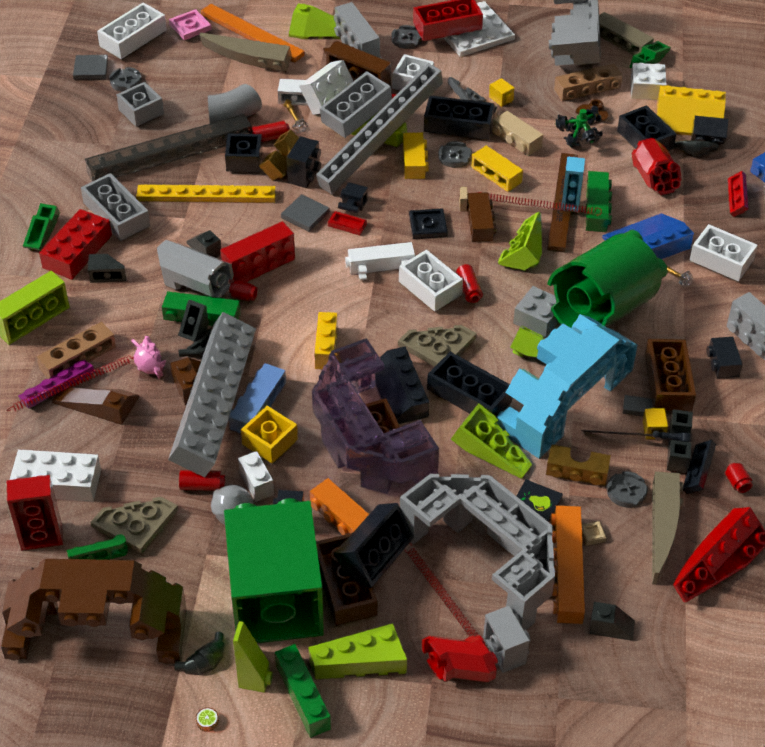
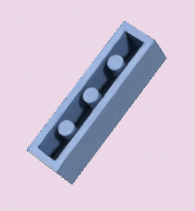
M264 363L261 369L257 370L254 380L248 384L244 395L239 397L234 410H231L228 419L230 430L241 433V429L266 406L271 407L286 384L285 370Z

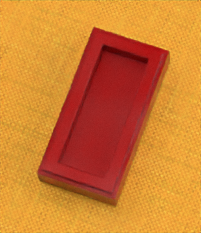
M334 211L328 221L329 227L359 236L367 225V220L337 211Z

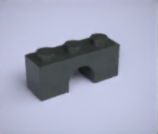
M673 409L669 433H691L693 412ZM669 440L667 470L687 473L691 457V442Z

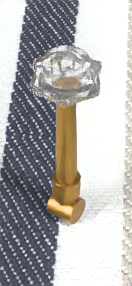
M286 99L283 106L287 108L295 120L292 128L296 133L304 132L308 123L304 119L299 120L291 104L292 101Z
M667 266L668 273L678 277L679 284L682 287L691 284L693 277L690 271L680 274Z

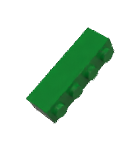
M588 171L586 213L588 212V207L590 209L589 213L586 214V231L607 232L608 225H611L612 215H609L612 210V203L609 202L612 199V191L609 190L612 188V180L609 179V172Z
M167 291L162 304L163 320L182 322L188 300L207 306L208 326H213L222 312L238 320L240 316L239 300Z
M296 644L275 651L276 667L309 737L312 738L331 730V716Z

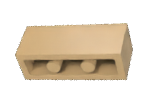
M509 111L493 119L492 132L527 156L542 148L543 134Z

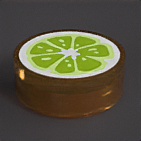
M209 707L199 710L196 714L197 727L205 732L214 730L219 724L217 711Z

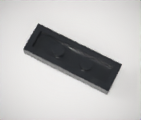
M713 440L695 445L683 484V491L686 494L704 489L716 448Z

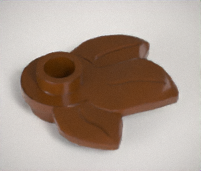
M598 99L592 100L589 104L580 105L575 113L579 114L581 109L586 110L597 106L602 120L605 121L608 118V112L604 110L603 102Z

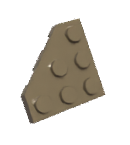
M454 325V328L449 329L433 327L428 328V331L418 332L417 329L408 330L398 340V346H406L409 353L435 367L450 351L459 356L476 339L477 333L463 325Z
M163 497L153 498V501L144 503L136 501L125 503L123 507L113 509L111 506L102 508L90 523L92 528L111 538L118 534L124 535L126 537V545L142 554L178 511V505Z

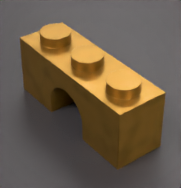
M291 129L280 135L274 144L277 150L268 154L259 165L272 181L277 178L281 179L287 174L286 157L299 139Z
M551 444L546 475L606 486L611 455L591 452L590 458L587 461L577 462L570 456L571 448Z

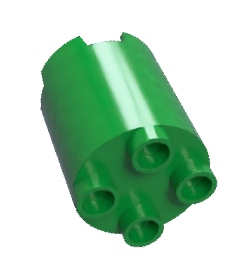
M629 230L626 233L616 234L559 267L551 274L547 285H554L556 303L551 307V310L561 325L565 324L572 328L580 314L591 317L605 327H609L651 300L658 293L662 279L668 273L667 265L662 259L656 257L653 250L643 241L639 232Z

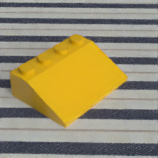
M660 85L656 114L676 134L692 136L695 115L724 118L726 92Z

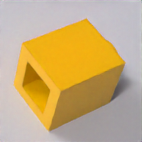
M501 78L489 85V98L502 107L514 101L515 88Z
M665 408L645 409L642 421L644 433L653 434L656 430L667 432L668 424ZM645 436L646 439H655L654 437Z

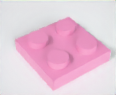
M196 9L169 19V25L183 40L200 35V32L205 33L211 30V24Z

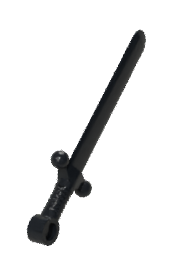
M581 430L588 433L654 437L657 441L676 440L692 442L691 433H668L656 430L653 434Z

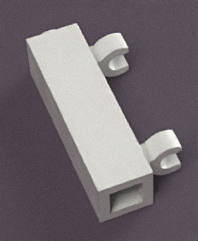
M412 242L348 249V257H345L346 268L350 269L351 275L359 274L360 280H367L366 273L399 269L400 265L415 257Z

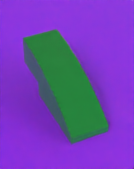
M659 41L643 46L641 53L633 55L630 68H632L633 63H659L670 51L671 47Z
M40 203L37 214L32 217L23 248L41 250L44 247L60 215L57 206Z

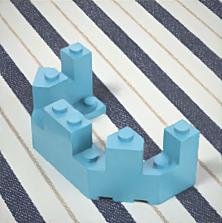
M581 314L572 325V328L562 324L557 329H553L550 335L545 340L542 339L537 346V359L547 364L540 378H537L525 369L519 368L505 392L524 405L522 410L518 412L509 406L504 412L501 411L498 414V425L503 431L506 430L508 432L510 440L540 459L551 448V444L555 445L564 436L567 411L603 377L606 379L604 388L611 391L633 371L638 345L615 330L609 329L591 317Z

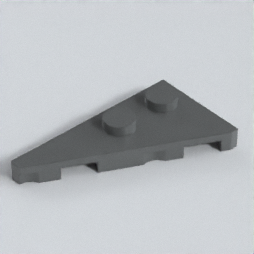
M449 77L447 83L460 99L486 101L484 97L469 87L465 90L460 87L461 82L453 77ZM494 105V113H495L496 110H497V106H496V105Z

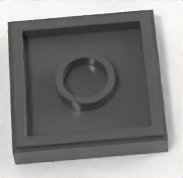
M76 55L73 79H106L108 55Z
M301 194L281 213V218L310 232L330 212V208Z

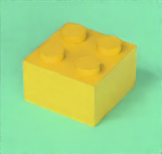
M266 406L241 429L242 445L253 452L257 451L259 456L273 464L298 440L297 424L269 406Z

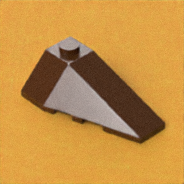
M69 387V389L66 388V391L63 390V392L57 393L52 403L122 425L139 399V395L122 389Z

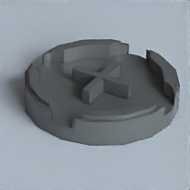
M403 25L397 30L395 28L391 33L392 43L399 48L411 49L417 47L422 42V38L414 26Z
M125 67L122 70L119 68L110 75V85L117 91L123 92L142 83L141 73L135 68Z
M451 141L440 147L438 156L440 162L445 166L460 168L470 163L472 151L463 142Z
M623 471L621 474L616 473L612 475L609 479L607 494L611 501L618 506L626 508L636 507L646 499L648 487L644 483L645 480L638 474Z

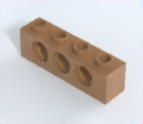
M609 64L555 77L554 90L561 101L621 88L622 73L615 64Z
M101 321L36 356L39 369L49 379L57 375L59 371L73 366L78 361L86 360L90 362L115 348V337Z

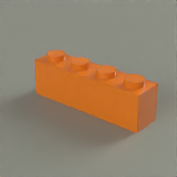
M329 478L310 490L311 507L323 514L325 520L334 524L342 535L353 533L369 515Z

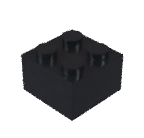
M228 134L225 151L227 172H260L261 168L259 165L261 164L263 151L262 134Z
M299 137L286 157L289 184L307 188L310 182H313L316 172H319L321 169L319 141Z

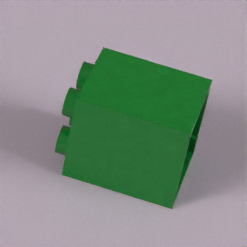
M288 498L273 505L256 506L252 503H243L237 505L234 509L224 510L235 632L239 621L244 622L257 643L324 636L322 584L311 501L300 502L297 499Z

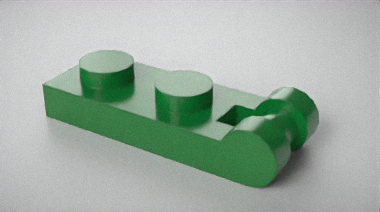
M122 534L116 535L112 540L96 542L91 545L67 550L68 559L110 560L123 557L128 553L126 537Z

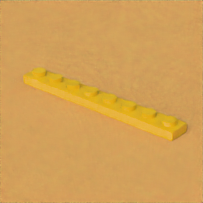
M145 184L138 185L136 199L148 202L275 203L276 187Z

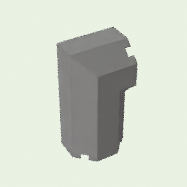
M165 240L157 247L160 267L166 286L177 290L181 289V286L184 285L186 288L189 287L216 298H221L229 290L230 284H228L229 279L232 280L234 276L232 264L169 240Z

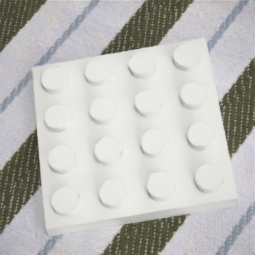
M485 1L477 3L483 13L482 30L444 37L460 57L515 40V34Z

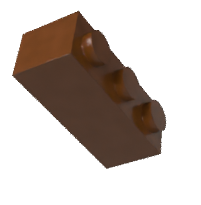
M488 192L467 193V212L472 242L493 241V234L497 232L496 223H493L495 221L494 211H491L493 209L492 199H489Z

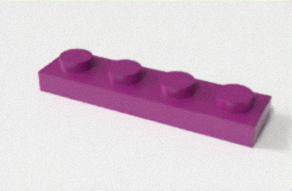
M86 360L78 361L68 369L59 371L57 375L43 380L35 387L26 389L24 393L18 395L19 400H24L27 408L30 409L49 398L46 392L47 389L56 386L60 392V386L57 385L70 381V379L73 380L76 377L80 381L78 377L82 375L86 378L83 374L89 376V371L92 372L94 367ZM40 392H41V396L43 397V400L41 399L40 395L38 394V397H39V399H40V402H39L36 395H37V393H40Z

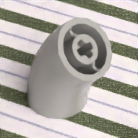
M242 84L225 93L208 95L210 127L228 125L244 120L262 108L259 94L247 84Z

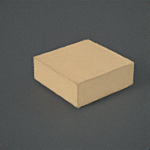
M467 187L460 188L459 204L461 211H467Z
M600 521L582 525V537L586 546L606 542L607 537Z

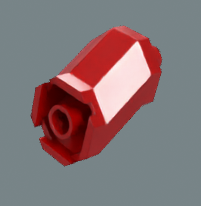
M649 138L639 141L638 147L631 153L633 167L638 169L647 186L657 194L673 193L681 185L680 166L674 162L666 147L656 139Z
M480 635L470 636L465 640L438 636H428L422 639V651L424 654H429L430 658L426 661L438 679H443L445 682L452 678L490 682L496 678L497 668L495 664L498 663L497 657L494 652L487 649Z

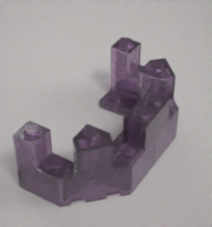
M366 338L332 350L328 357V362L324 365L319 375V380L312 390L313 413L321 424L322 442L338 469L346 466L348 469L359 471L361 487L388 494L392 481L403 483L412 479L416 485L429 474H438L439 447L422 421L418 420L383 433L358 394L374 388L375 373L384 370L382 360Z

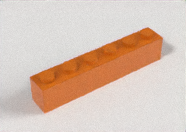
M556 506L555 514H551V525L555 529V531L552 530V542L555 543L553 551L556 578L552 596H556V601H553V614H557V623L583 624L585 601L581 507Z

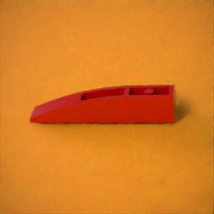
M733 508L690 556L673 584L683 602L690 601L747 567L765 548V529L752 508Z

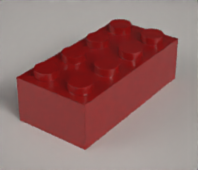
M449 0L413 7V24L422 40L429 41L482 30L483 13L475 0Z
M79 209L39 252L42 268L73 280L88 263L89 254H96L112 236L110 220Z
M281 221L220 249L221 260L232 264L234 276L228 282L230 284L234 283L235 280L248 282L295 260L294 233Z
M50 475L6 480L7 503L21 551L63 545L62 522Z

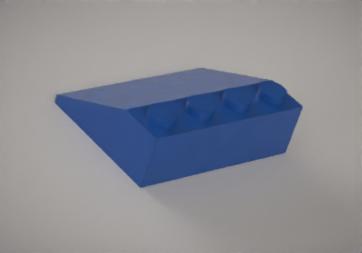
M661 213L604 234L602 238L607 240L616 234L635 230L640 233L643 241L653 250L656 257L664 259L690 249L694 233L683 221Z

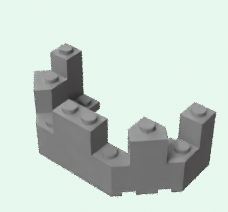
M554 0V4L573 3V9H570L571 15L555 16V23H552V39L549 40V50H551L552 58L555 59V66L600 63L601 47L598 0Z
M429 474L400 497V509L414 536L411 541L413 544L425 536L429 531V527L442 517L443 521L457 533L472 522L473 515L487 525V534L514 556L492 575V580L508 593L506 607L510 606L513 613H517L522 629L527 630L535 623L537 608L552 596L555 579L552 525L490 475L469 477V475L451 474V477H439V474Z

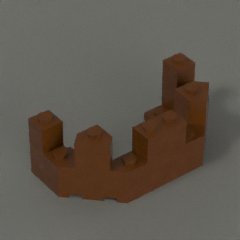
M44 559L39 562L38 567H31L22 573L18 580L13 579L8 582L2 609L6 624L1 645L4 658L13 661L27 659L31 637L42 636L45 617L48 615H57L58 612L61 625L106 626L110 603H132L129 623L131 638L146 640L158 637L156 649L158 662L173 664L176 661L181 662L187 614L183 586L178 583L172 585L166 582V577L153 570L148 572L142 569V564L133 560Z

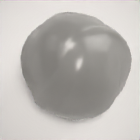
M228 485L214 491L211 510L219 522L225 526L224 510L234 509L237 505L243 503H254L252 496L246 489L238 485Z

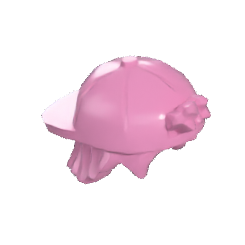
M145 336L140 345L134 339L131 340L137 348L134 354V363L138 370L146 374H156L158 379L163 376L162 371L164 370L163 367L166 360L161 361L160 350L156 348L155 343L151 342L149 336Z

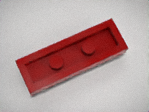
M740 171L728 178L730 214L733 217L748 210L746 174Z

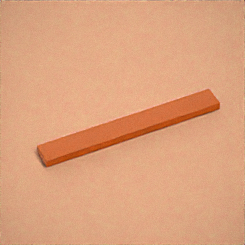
M209 4L201 10L202 16L249 40L290 46L291 61L294 63L305 56L304 50L213 4Z

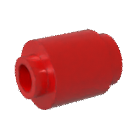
M235 280L230 285L229 293H231L232 298L248 302L250 300L254 301L257 297L258 287L251 283Z
M732 463L727 467L725 475L734 490L738 491V493H745L752 488V478L742 463Z

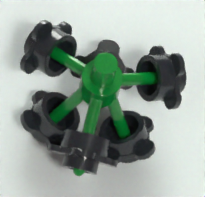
M597 106L586 110L581 109L576 118L571 117L568 120L567 116L559 114L558 119H556L555 125L557 129L562 132L565 129L567 132L573 133H569L567 137H564L567 142L566 144L570 147H576V145L581 147L580 140L585 142V144H593L603 135L602 131L599 132L597 128L589 126V124L592 125L594 122L602 120ZM582 128H584L585 132L582 134V139H581V138L579 137V135H580V130H581Z

